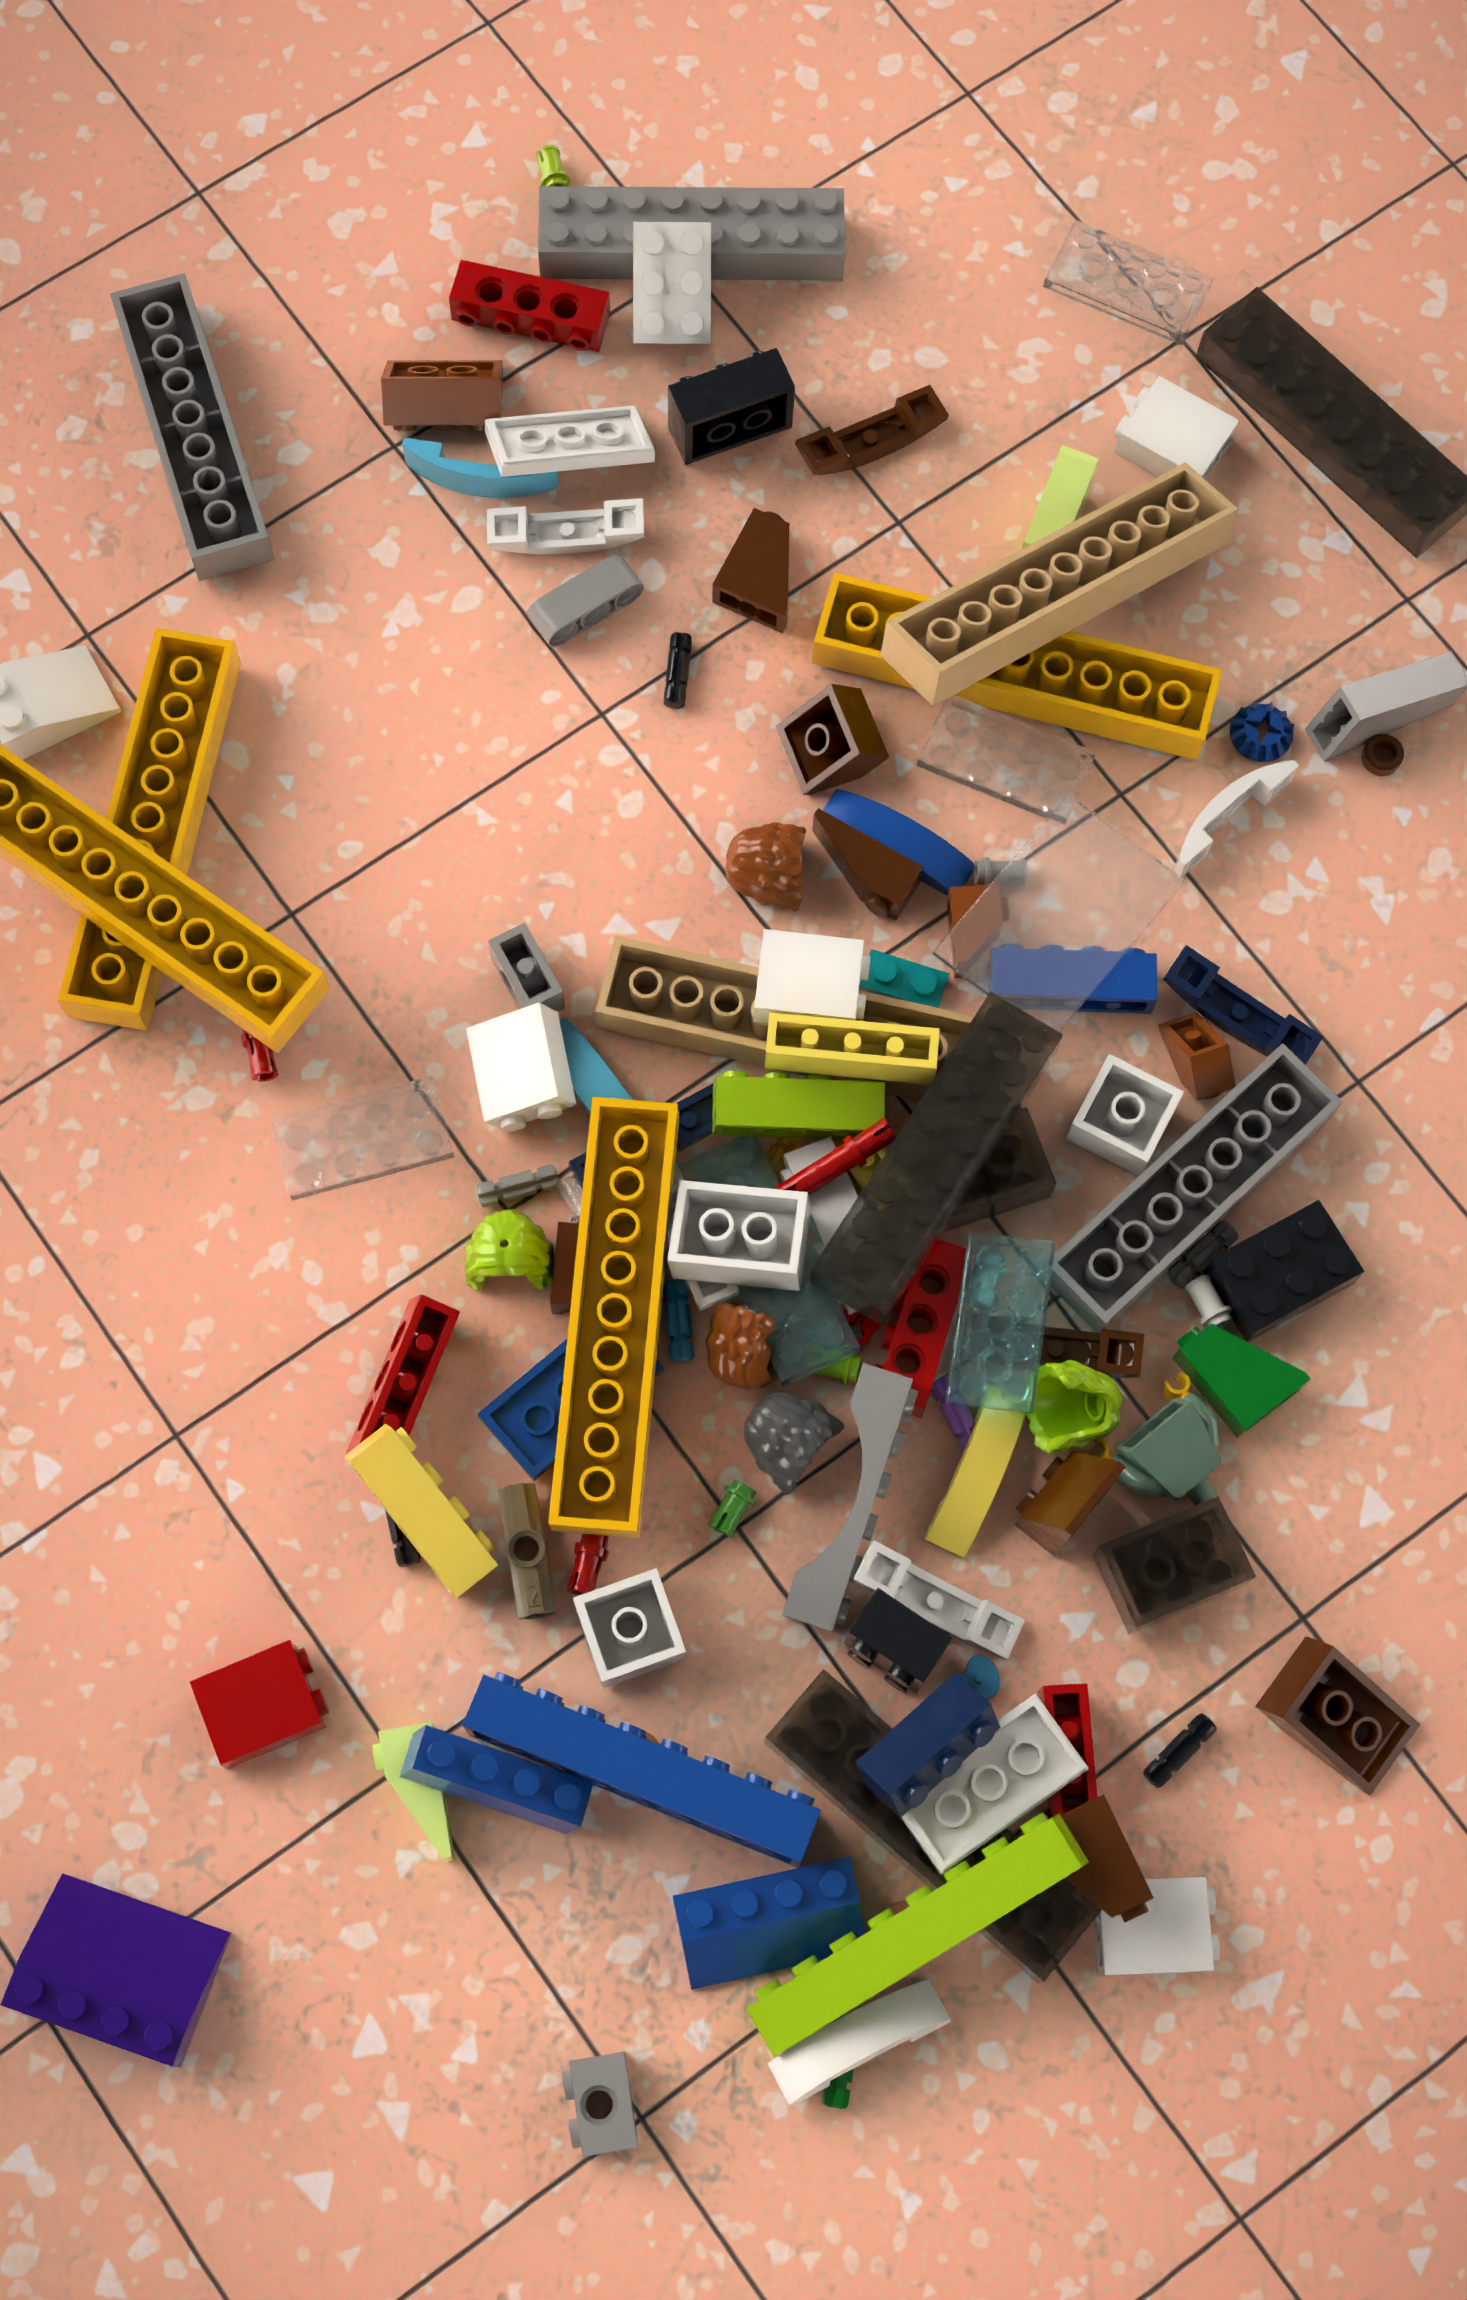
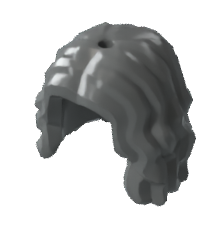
M773 1392L766 1395L747 1416L744 1424V1440L755 1457L758 1468L772 1478L773 1483L784 1494L789 1495L797 1486L796 1480L800 1479L820 1447L831 1437L841 1433L844 1429V1424L837 1417L829 1414L819 1402L802 1400L795 1395L785 1392Z

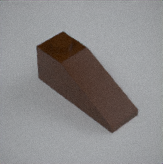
M817 808L813 816L812 831L854 892L865 903L868 910L880 917L889 916L897 920L921 882L923 866Z

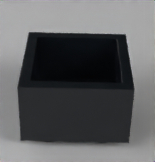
M877 1588L849 1630L844 1645L850 1648L847 1654L860 1665L869 1669L874 1664L887 1673L884 1680L891 1686L905 1694L909 1689L917 1694L953 1638L880 1588Z

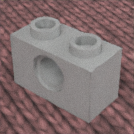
M526 923L488 940L491 959L518 1009L536 1003H541L557 1012L565 1009L563 990Z
M625 2052L569 2061L570 2071L562 2072L565 2098L566 2100H575L577 2114L576 2119L569 2120L572 2148L581 2147L582 2157L638 2148ZM597 2090L608 2093L613 2102L611 2113L603 2119L592 2117L586 2108L587 2098L592 2092Z

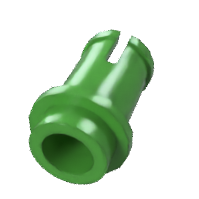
M734 1480L731 1486H725L724 1490L727 1493L713 1518L708 1523L711 1528L719 1533L723 1532L729 1538L733 1537V1533L749 1505L754 1506L756 1503L753 1498L757 1492L737 1480Z

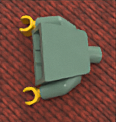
M1177 1373L1176 1381L1183 1389L1175 1390L1165 1380L1162 1393L1170 1402L1114 1448L1118 1453L1117 1455L1113 1456L1110 1454V1447L1106 1440L1101 1438L1094 1440V1443L1105 1451L1102 1458L1116 1460L1126 1466L1117 1480L1128 1489L1154 1499L1165 1496L1177 1500L1187 1494L1196 1507H1201L1209 1503L1217 1494L1206 1476L1221 1463V1458L1217 1451L1220 1446L1218 1418L1196 1392L1191 1393L1189 1391V1376L1185 1373Z

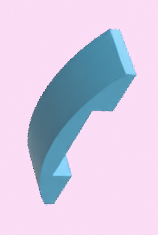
M403 438L402 446L405 464L423 478L456 492L489 498H516L540 494L559 486V471L501 477L497 465L444 458L442 443Z
M562 1018L560 1025L574 1094L588 1114H591L592 1097L632 1100L589 1042L568 1019Z

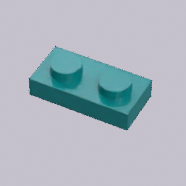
M871 949L869 954L868 981L860 980V991L939 1008L949 973Z

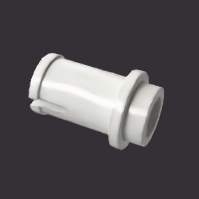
M1209 1275L1200 1276L1185 1286L1186 1292L1189 1293L1203 1318L1200 1321L1203 1327L1214 1324L1223 1328L1233 1320L1230 1315L1232 1312L1231 1307L1224 1305Z

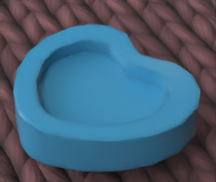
M983 1655L971 1657L967 1663L966 1672L960 1675V1677L986 1700L994 1697L1000 1688L999 1674L994 1663Z

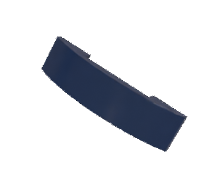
M1185 945L1163 978L1185 1002L1224 1032L1257 1052L1268 1057L1283 1043L1305 1065L1307 1064L1324 1036L1291 1014H1288L1286 1018L1282 1017L1217 973L1220 969L1219 966Z

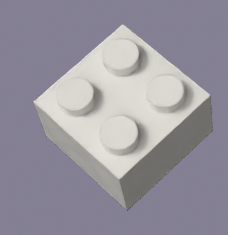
M1108 1054L1070 1127L1066 1139L1139 1176L1144 1171L1184 1091Z
M657 1568L573 1598L574 1606L603 1689L686 1659V1649Z

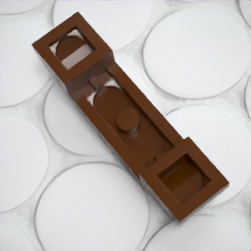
M927 385L897 398L895 407L836 432H833L830 426L797 439L795 445L813 475L843 472L876 461L911 444L946 421L949 414L931 385Z
M974 1313L969 1357L1036 1371L1038 1367L1046 1363H1062L1067 1360H1074L1111 1378L1140 1377L1144 1334L1102 1329L1101 1333L1030 1325L1016 1323V1318Z

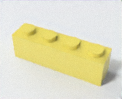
M769 1013L764 1069L933 1085L937 1069L940 1028Z
M384 1424L344 1457L443 1585L457 1599L498 1566L490 1555L496 1548L480 1529L474 1534L464 1520L470 1515L454 1495L450 1499L444 1496L438 1488L444 1481L432 1465L427 1461L421 1466L411 1452L417 1446L404 1429L400 1427L394 1431L389 1425Z

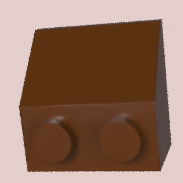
M830 684L776 725L803 795H811L860 779L889 758L861 688Z

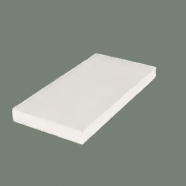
M635 405L485 419V434L501 477L655 462L654 446Z
M1036 1693L998 1719L1000 1728L995 1732L992 1740L987 1745L978 1747L968 1756L954 1775L944 1778L935 1786L921 1805L911 1808L901 1817L940 1875L1089 1769Z

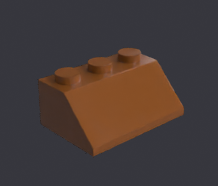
M387 360L381 377L383 426H393V429L396 431H412L416 429V426L432 425V429L435 431H451L455 429V425H471V430L485 431V419L502 417L503 360Z

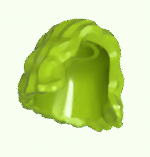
M515 1209L497 1211L487 1215L482 1223H479L477 1228L473 1230L472 1241L468 1242L465 1246L467 1256L465 1257L464 1271L466 1272V1284L468 1286H472L474 1290L480 1291L484 1288L488 1276L504 1275L526 1276L528 1281H531L532 1285L539 1290L545 1289L548 1284L552 1283V1273L554 1270L553 1244L547 1241L544 1230L539 1225H535L530 1217L523 1213H518ZM502 1244H508L505 1248L501 1247Z
M1067 1360L1062 1363H1046L1038 1367L1037 1372L1032 1374L1031 1381L1033 1384L1028 1389L1030 1392L1027 1396L1029 1407L1026 1411V1416L1030 1421V1431L1035 1435L1034 1444L1037 1448L1047 1452L1049 1455L1055 1452L1065 1453L1068 1449H1083L1092 1441L1110 1435L1118 1427L1121 1419L1119 1409L1122 1405V1396L1119 1388L1108 1375L1095 1371L1074 1360Z

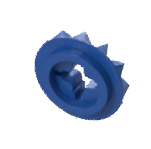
M1255 701L1245 708L1241 707L1234 716L1230 725V738L1235 749L1245 758L1256 762H1271L1279 759L1289 750L1293 742L1294 724L1290 723L1287 718V712L1275 708L1273 702L1266 705L1258 704ZM1265 720L1268 725L1267 731L1271 733H1267L1265 738H1262L1261 742L1258 743V730L1253 727H1259Z

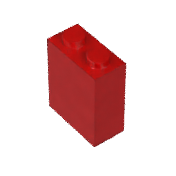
M287 1640L189 1681L219 1763L225 1769L239 1765L326 1728L322 1716L328 1714L329 1709L321 1689L313 1691L307 1674L314 1671L304 1647L297 1650L293 1642Z

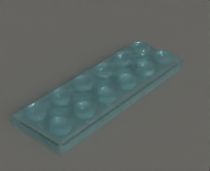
M737 1137L677 1165L685 1181L778 1189L776 1185L779 1184V1181L757 1137ZM808 1240L806 1243L800 1291L736 1285L739 1290L738 1296L746 1309H751L756 1314L764 1313L767 1316H771L775 1321V1329L766 1338V1343L771 1351L769 1360L782 1387L860 1352V1346Z

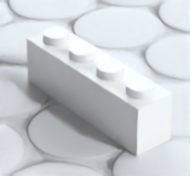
M831 1136L784 1154V1170L780 1171L782 1182L836 1149ZM845 1172L808 1196L811 1209L808 1230L811 1229L816 1243L812 1244V1249L821 1268L827 1266L833 1280L828 1281L836 1304L844 1303L848 1313L852 1314L895 1297L897 1281L850 1177Z

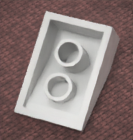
M86 645L11 660L0 664V742L3 747L22 760L121 712Z

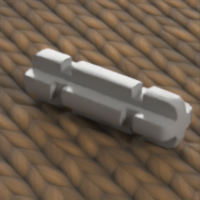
M547 1165L537 1168L538 1172L535 1173L528 1170L499 1178L497 1183H493V1180L479 1183L476 1190L482 1207H489L499 1204L498 1200L504 1199L507 1202L537 1194L538 1189H543V1192L559 1187L556 1168L554 1165Z

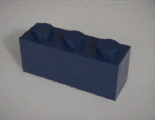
M954 1673L855 1763L865 1784L897 1815L902 1817L911 1808L921 1805L927 1798L928 1793L944 1778L954 1775L962 1762L978 1747L987 1745L994 1737L995 1732L1000 1728L991 1703L958 1674Z

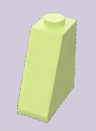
M1064 445L1061 446L1024 539L1022 549L1080 519L1089 499L1098 458Z

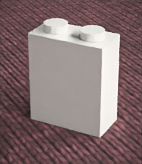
M1158 376L1151 388L1144 386L1134 403L1136 410L1130 417L1125 414L1118 424L1114 434L1119 437L1115 453L1157 477L1186 462L1200 476L1207 480L1233 441L1240 420L1167 379Z
M764 929L753 1022L769 1023V1013L863 1020L866 995L858 994L860 980L868 981L870 955H862L864 940Z
M536 1003L466 1028L484 1122L496 1126L504 1132H513L526 1127V1122L537 1118H556L563 1114V1109L577 1105L557 1011L541 1003Z
M1206 1877L1145 1879L1154 1897L1153 1900L1146 1903L1149 1912L1124 1923L1121 1915L1112 1919L1094 1904L1099 1976L1214 1971L1213 1962H1218L1220 1959L1218 1935L1216 1933L1211 1934L1209 1916L1216 1913L1215 1892L1213 1887H1207Z

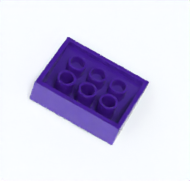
M62 1873L16 1963L0 2005L172 2067H182L231 1932Z

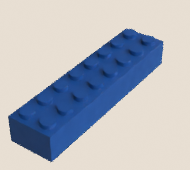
M496 1672L494 1678L483 1674L462 1724L469 1736L556 1771L594 1783L593 1786L794 1867H799L821 1809L812 1806L814 1798L789 1789L787 1796L770 1789L772 1785L770 1780L747 1772L745 1779L729 1773V1764L705 1755L703 1762L688 1757V1748L671 1740L663 1739L661 1745L646 1740V1731L634 1725L621 1722L620 1727L616 1728L606 1724V1720L603 1719L605 1715L589 1707L580 1705L577 1712L566 1708L562 1702L563 1698L549 1691L538 1688L536 1695L523 1690L524 1687L520 1685L521 1681L504 1673Z

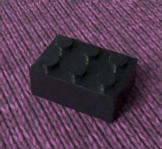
M774 348L766 352L757 351L750 354L746 359L731 364H719L708 372L694 377L685 376L678 379L674 384L668 385V428L685 465L792 428L795 385L778 349Z
M1320 1200L1211 1258L1205 1267V1271H1203L1204 1275L1210 1276L1211 1282L1224 1305L1231 1307L1232 1312L1230 1315L1233 1322L1247 1342L1254 1340L1350 1287L1365 1272Z

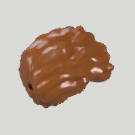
M774 822L761 827L747 828L738 833L731 840L726 855L725 873L728 883L737 892L754 898L761 905L774 904L781 910L791 909L797 912L802 902L800 889L802 888V849L805 838L804 834L806 833L805 827Z
M718 1302L715 1314L710 1319V1331L705 1339L708 1351V1366L713 1375L725 1383L747 1390L764 1388L777 1381L779 1365L785 1352L782 1340L790 1330L793 1322L789 1312H779L766 1305L755 1307L752 1304Z

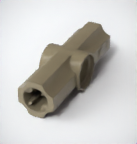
M519 1483L498 1489L506 1539V1552L509 1558L518 1620H534L556 1614L535 1483ZM523 1542H533L539 1547V1552L533 1560L521 1561L515 1556L516 1548Z

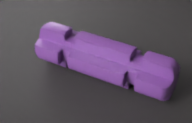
M943 1376L933 1382L931 1392L936 1402H941V1407L939 1408L955 1438H960L958 1444L964 1452L975 1422L961 1395H956V1390L958 1389L950 1376Z

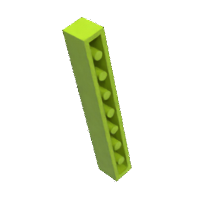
M1043 1812L1020 1826L1024 1835L1009 1844L1005 1836L981 1850L986 1859L972 1868L967 1860L963 1861L943 1874L947 1883L935 1891H932L929 1884H926L905 1897L909 1907L894 1915L891 1908L886 1909L867 1921L871 1930L861 1937L856 1938L853 1931L829 1945L833 1954L819 1962L814 1954L793 1967L791 1970L796 1977L784 1985H781L778 1978L756 1990L754 1994L758 2001L748 2006L746 2010L773 2057L781 2054L1089 1863L1060 1813L1049 1820Z

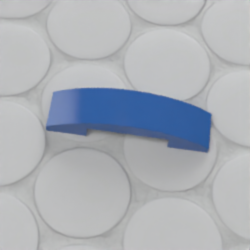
M836 789L823 809L826 813L922 865L921 882L947 896L950 887L965 886L974 872V863L946 840L909 817L858 794Z

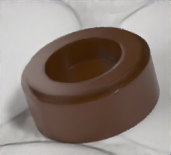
M1378 734L1367 741L1361 755L1362 763L1370 773L1377 776H1388L1396 772L1402 763L1404 749L1395 737L1388 734Z

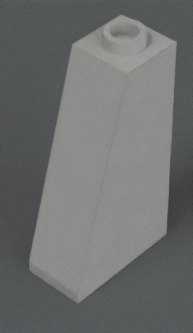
M1450 651L1339 687L1305 730L1325 762L1366 744L1375 735L1389 734L1453 705L1467 689V676L1453 652Z

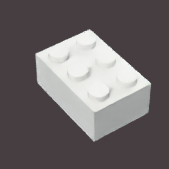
M633 222V343L711 344V222Z
M679 1180L667 1260L672 1278L800 1291L811 1213L808 1192Z

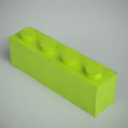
M734 1070L724 1072L723 1076H716L713 1084L712 1135L803 1139H825L831 1136L833 1140H843L848 1135L851 1138L855 1137L880 1121L881 1118H885V1082L874 1081L873 1079L849 1077L848 1080H832L831 1075L810 1074L807 1076V1079L790 1078V1074L784 1072L767 1073L765 1077H748L747 1072Z

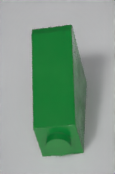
M1214 1324L1209 1325L1203 1331H1200L1196 1326L1177 1341L1180 1348L1172 1358L1181 1370L1189 1376L1190 1381L1236 1438L1240 1437L1291 1398L1310 1381V1377L1306 1372Z

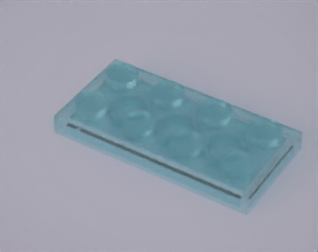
M968 1233L945 1402L954 1405L1033 1414L1055 1252V1243L1053 1241Z

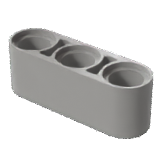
M612 555L537 599L527 610V616L549 647H557L631 604L641 595L644 586L622 555Z

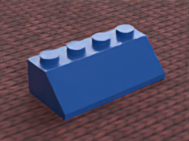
M850 1856L673 1896L691 1990L795 1967L814 1954L818 1961H822L833 1954L829 1945L851 1931H853L856 1938L865 1934L861 1903Z

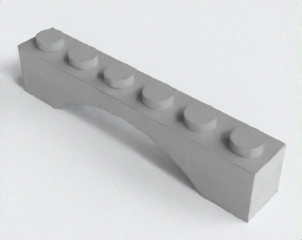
M863 1363L850 1402V1408L858 1426L862 1448V1475L857 1498L847 1522L834 1541L814 1561L795 1573L782 1613L783 1616L831 1632L835 1623L844 1625L852 1601L844 1598L848 1581L855 1582L853 1581L854 1576L863 1557L857 1555L862 1538L871 1541L878 1519L877 1515L871 1514V1509L875 1497L885 1498L892 1474L884 1472L889 1455L898 1457L905 1432L899 1431L897 1428L902 1413L911 1416L918 1391L911 1389L912 1378Z

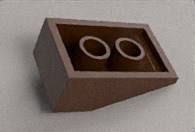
M1072 1451L1064 1461L1057 1456L1042 1475L1048 1482L1037 1494L1030 1489L1015 1508L1021 1514L1015 1526L1056 1557L1109 1491L1126 1466L1116 1460Z
M1307 1636L1302 1640L1255 1706L1283 1732L1368 1795L1373 1793L1420 1726V1723L1334 1646Z

